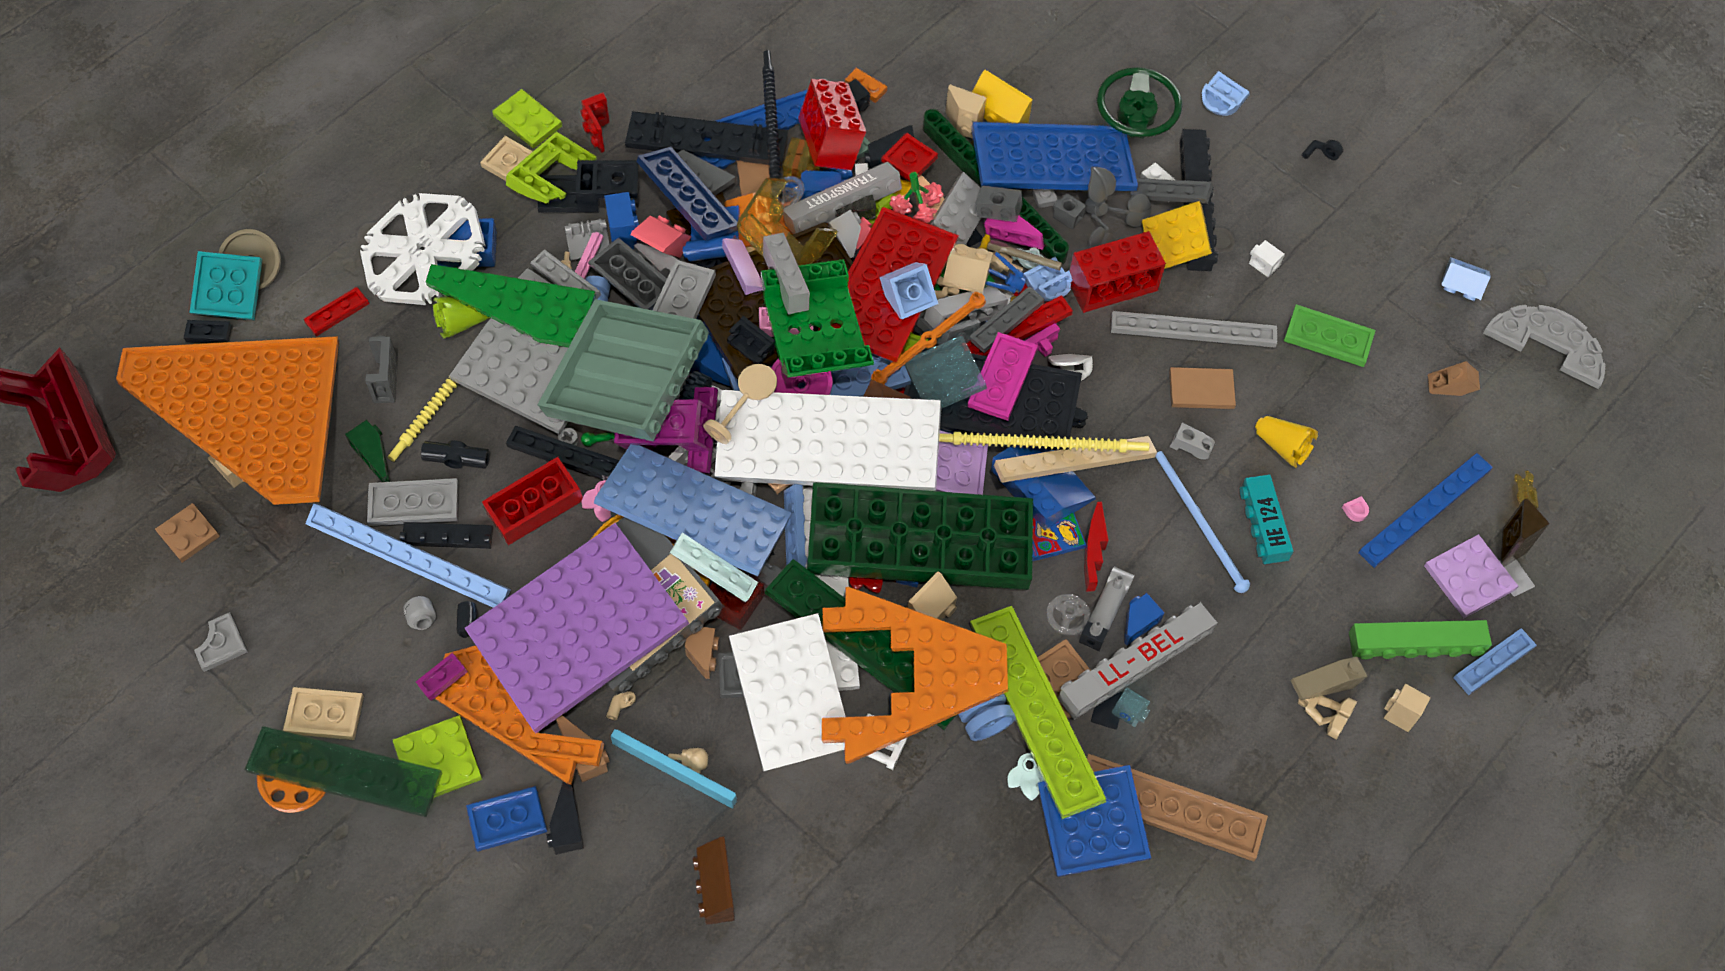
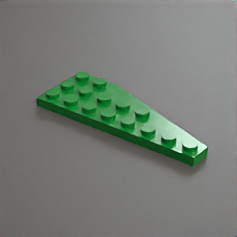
M434 264L430 265L425 281L428 287L446 296H451L466 306L469 305L475 308L477 312L503 325L507 324L515 328L521 334L525 333L533 337V340L539 343L568 348L596 296L595 291Z

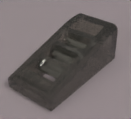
M868 195L837 209L835 219L849 210L852 213L856 212L860 219L862 217L866 220L876 218V203L873 195Z

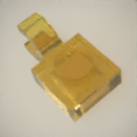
M1528 470L1525 471L1526 477L1523 480L1519 474H1515L1514 479L1518 483L1519 490L1517 498L1520 504L1524 499H1529L1536 508H1539L1537 491L1533 487V474Z

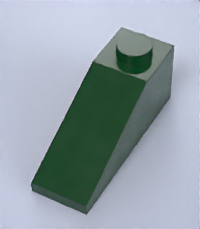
M365 420L346 433L345 436L349 445L380 481L390 482L384 446L380 437L382 432L375 424L372 426Z

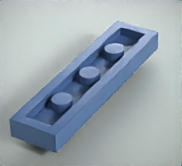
M794 484L784 491V509L792 513L785 527L786 566L794 559L806 568L803 486L800 484Z
M1521 628L1456 674L1454 679L1470 695L1529 653L1537 645Z

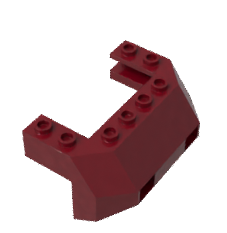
M60 347L35 374L0 368V403L26 407L45 453L44 455L31 452L26 457L30 468L20 466L16 468L22 487L62 492L97 477L113 461L116 452L89 389L70 358Z

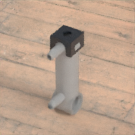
M1115 566L1113 567L1089 621L1085 625L1079 643L1100 651L1135 575Z

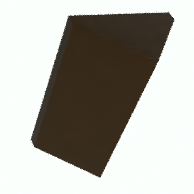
M1524 499L1503 527L1500 562L1503 567L1526 554L1550 524L1529 499Z

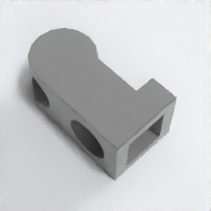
M1181 423L1173 437L1170 448L1175 450L1180 448L1199 459H1208L1215 441L1205 435V433Z

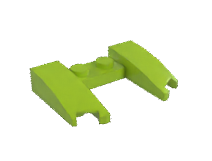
M556 131L506 174V186L524 196L544 203H549V200L555 198L563 199L566 197V193L539 175L555 161L577 170V160H596V156Z

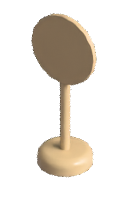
M754 364L741 372L738 378V387L743 394L741 399L722 423L715 420H707L703 425L711 437L727 445L731 441L732 436L726 425L748 398L762 400L774 393L777 387V377L769 366Z

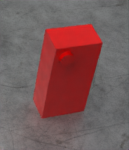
M556 457L483 500L482 504L486 513L509 546L582 502L583 496L580 488L563 463Z

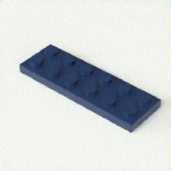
M672 147L638 156L637 163L705 241L738 231L740 224Z

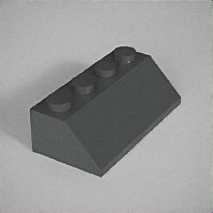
M617 238L588 261L592 268L636 306L653 310L667 278L620 238Z

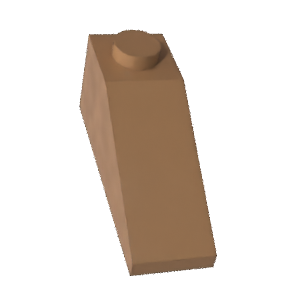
M563 715L556 719L562 736L591 739ZM605 749L602 751L599 766L576 764V770L582 782L608 772L606 763L610 761Z

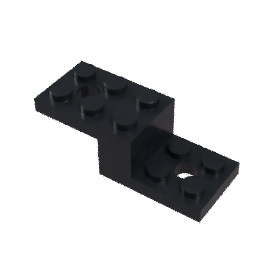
M577 160V175H539L565 192L566 197L549 200V203L538 201V213H599L600 198H605L604 195L629 192L630 198H638L639 164L637 160ZM615 177L623 178L619 182L613 181V178Z

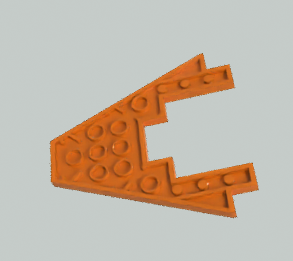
M846 587L845 607L823 608L824 633L891 630L892 651H914L915 692L891 693V716L822 718V742H845L846 764H850L1008 692L1007 644L851 587Z
M477 646L445 654L444 659L453 653L468 672L435 697V700L567 784H572L576 764L599 766L604 747L602 741L539 733V731L535 733Z

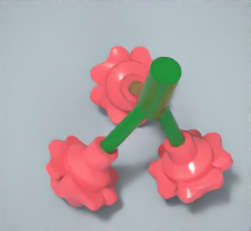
M912 172L909 175L911 182L910 190L906 195L898 194L897 196H892L889 204L892 206L893 211L904 215L910 214L912 204L909 203V197L915 192L919 202V210L913 218L928 223L934 219L933 214L937 212V209L929 208L926 204L932 207L934 204L940 203L941 198L944 196L941 191L942 187L935 182L922 187L919 185L917 173Z

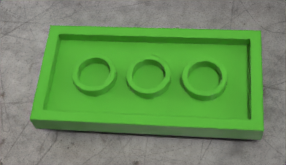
M1296 305L1284 341L1364 367L1376 330Z

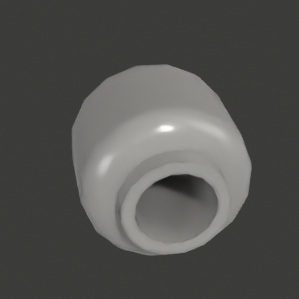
M424 596L411 598L403 607L407 624L413 629H427L436 619L432 602Z

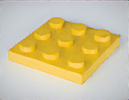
M1200 201L1142 220L1144 232L1150 231L1166 263L1164 269L1212 254Z

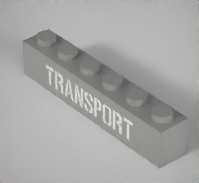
M889 162L883 163L783 208L785 225L793 234H796L823 222L828 223L849 210H857L901 190L900 174Z

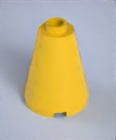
M1270 416L1260 418L1255 426V429H1257L1256 434L1295 468H1297V463L1302 465L1314 448L1311 442L1313 439L1317 440L1318 432L1313 428Z

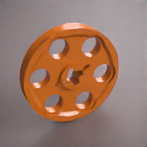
M304 742L286 743L272 750L264 758L258 770L257 786L263 799L274 809L287 813L304 811L314 806L325 795L331 779L330 766L322 752L313 745ZM284 752L292 753L290 761L286 763L280 762V756ZM314 753L315 759L312 763L306 764L303 762L306 754ZM276 771L277 776L273 781L267 782L264 780L267 772ZM285 771L289 774H297L301 782L295 779L291 780ZM320 772L324 774V778L320 783L315 784L311 782V778L315 773ZM284 791L285 797L279 802L273 801L275 792ZM300 792H307L309 794L308 799L303 803H298L296 801L297 795Z

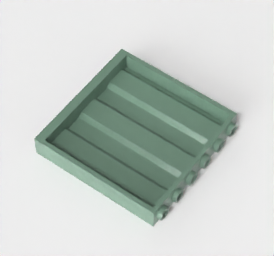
M595 299L537 405L547 417L654 441L666 415L670 412L676 396L680 392L682 384L688 377L694 361L698 358L699 352L708 338L709 331L703 322L698 319Z

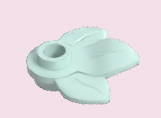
M1026 753L1018 759L1017 766L1010 770L1008 786L1009 788L1020 786L1022 792L1029 800H1034L1039 794L1038 782H1043L1044 780L1032 754ZM1027 760L1033 763L1032 769L1026 768L1025 763Z

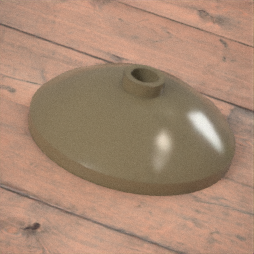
M253 229L234 232L225 239L219 249L221 254L262 258L258 290L270 285L278 275L281 264L279 249L276 243L263 232Z

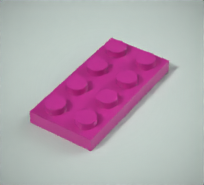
M998 332L968 401V407L1008 421L1038 350V345Z

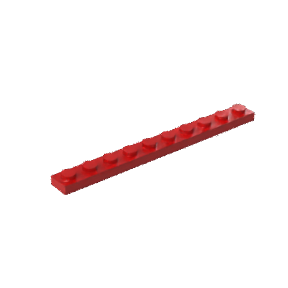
M1061 295L1041 305L1007 335L1023 340L1071 316L1073 310ZM969 341L954 350L988 356L991 348L983 353ZM905 387L895 390L904 394Z

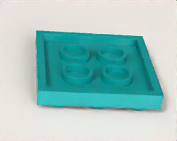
M198 251L190 313L255 320L262 258Z

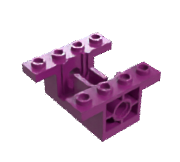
M695 387L694 399L674 400L670 412L666 415L654 441L615 433L614 443L625 449H628L630 445H640L651 451H654L656 445H679L689 451L687 467L703 474H710L713 437L706 432L703 425L707 420H715L718 389L715 387Z

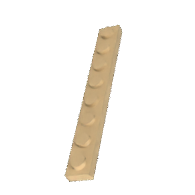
M1149 436L1127 439V442H1149V451L1127 450L1126 453L1119 452V450L1113 452L1112 449L1107 452V449L1103 451L1097 449V451H1094L1092 448L1088 451V448H1085L1082 451V448L1078 450L1072 448V450L1063 449L1000 459L995 461L994 467L1003 483L1155 458L1157 451Z

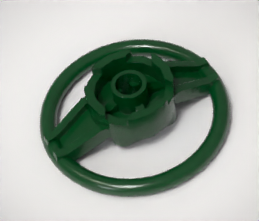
M1135 67L1119 70L1103 81L1097 93V106L1103 119L1112 128L1123 134L1130 135L1132 138L1140 137L1144 139V137L1162 134L1176 124L1182 112V98L1175 84L1163 74L1151 69ZM1133 75L1130 89L1125 91L1117 111L1118 120L1126 124L1125 126L1116 121L1108 112L1105 105V94L1113 82L1122 77ZM1149 77L1167 87L1173 96L1175 105L1170 119L1161 126L1152 129L1146 128L1154 124L1158 105L1155 95L1149 89Z

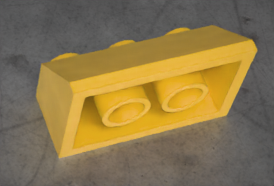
M984 70L972 93L986 97L983 119L990 123L1028 124L1033 99L987 70Z

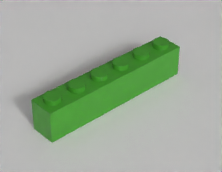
M1487 620L1354 624L1349 631L1353 657H1361V659H1371L1383 656L1385 659L1396 656L1414 658L1418 655H1427L1430 658L1440 655L1458 657L1462 654L1481 656L1492 645Z

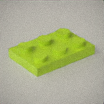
M523 89L493 110L495 118L533 149L562 127V121Z

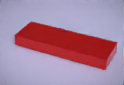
M355 287L303 320L317 337L369 305V301L358 287Z

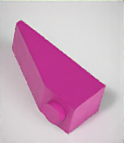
M1018 216L1016 222L987 218L984 223L986 234L990 235V238L1041 250L1044 248L1042 233L1020 216Z

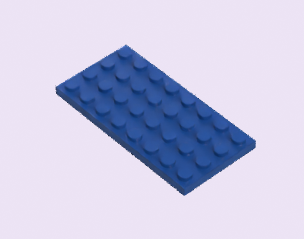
M972 123L971 129L981 187L983 185L1017 189L1088 190L1091 167H1101L1109 170L1115 176V191H1135L1138 188L1127 135L1115 130L1111 126Z

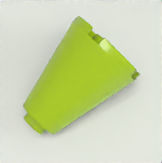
M436 297L433 299L437 302V304H433L437 328L442 327L443 332L440 335L443 338L452 337L489 319V317L477 312L475 308L469 305L466 306L453 297Z

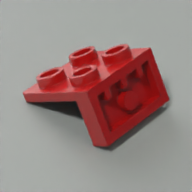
M600 93L582 100L580 113L584 120L582 122L584 131L590 133V139L594 148L598 147L600 153H603L605 150L601 127L610 123L607 98L604 93Z

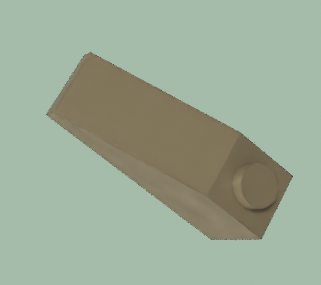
M1352 657L1295 677L1291 682L1300 700H1306L1353 689L1367 675L1358 657Z

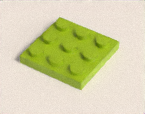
M460 715L393 739L414 805L482 780Z

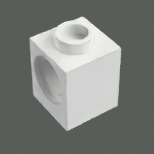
M1265 240L1260 246L1256 245L1250 253L1252 257L1249 264L1269 277L1281 265L1285 254Z

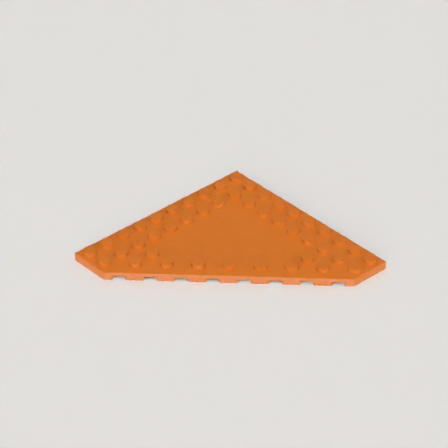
M338 336L123 348L116 377L118 385L274 505L320 502L339 347Z

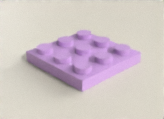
M940 430V433L952 434V433H948V432H944V431H941V430ZM939 442L936 491L983 495L988 444L976 446V443H973L971 446L970 443L966 445L964 443L953 445L952 442Z
M1479 534L1431 559L1424 565L1463 619L1512 593L1519 587Z

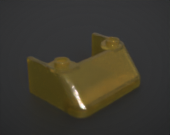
M765 178L738 219L737 229L739 233L762 256L763 237L784 233L798 266L815 262L823 255L838 231L836 229L817 228L810 239L802 246L779 223L784 213V207L777 197L787 184V181L785 179Z

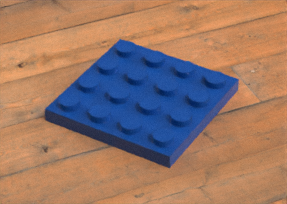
M1130 765L1094 772L1106 797V802L1064 819L1061 818L1045 782H1038L1057 877L1151 859Z

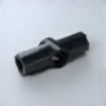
M452 440L448 444L425 441L421 447L422 460L444 463L450 468L459 469L462 466L486 468L489 464V449L470 447L461 441Z

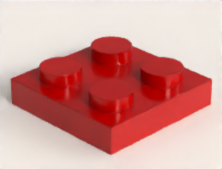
M906 133L882 156V163L889 162L901 176L910 181V173L916 172L919 177L938 158V153Z

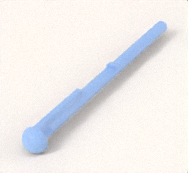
M1158 452L1155 457L1235 582L1234 590L1238 593L1246 592L1250 587L1249 580L1243 579L1163 452Z

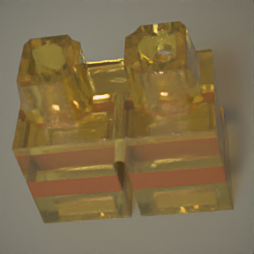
M791 137L783 164V179L791 180V177L801 178V173L804 171H820V166L812 164L813 160L806 140Z

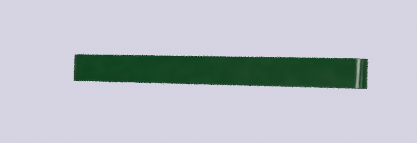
M927 110L923 118V131L962 172L981 187L975 148L938 110ZM1022 197L1023 205L1019 216L1033 225L1043 235L1044 248L1043 250H1038L1046 258L1052 259L1056 257L1058 262L1064 264L1067 259L1069 244Z

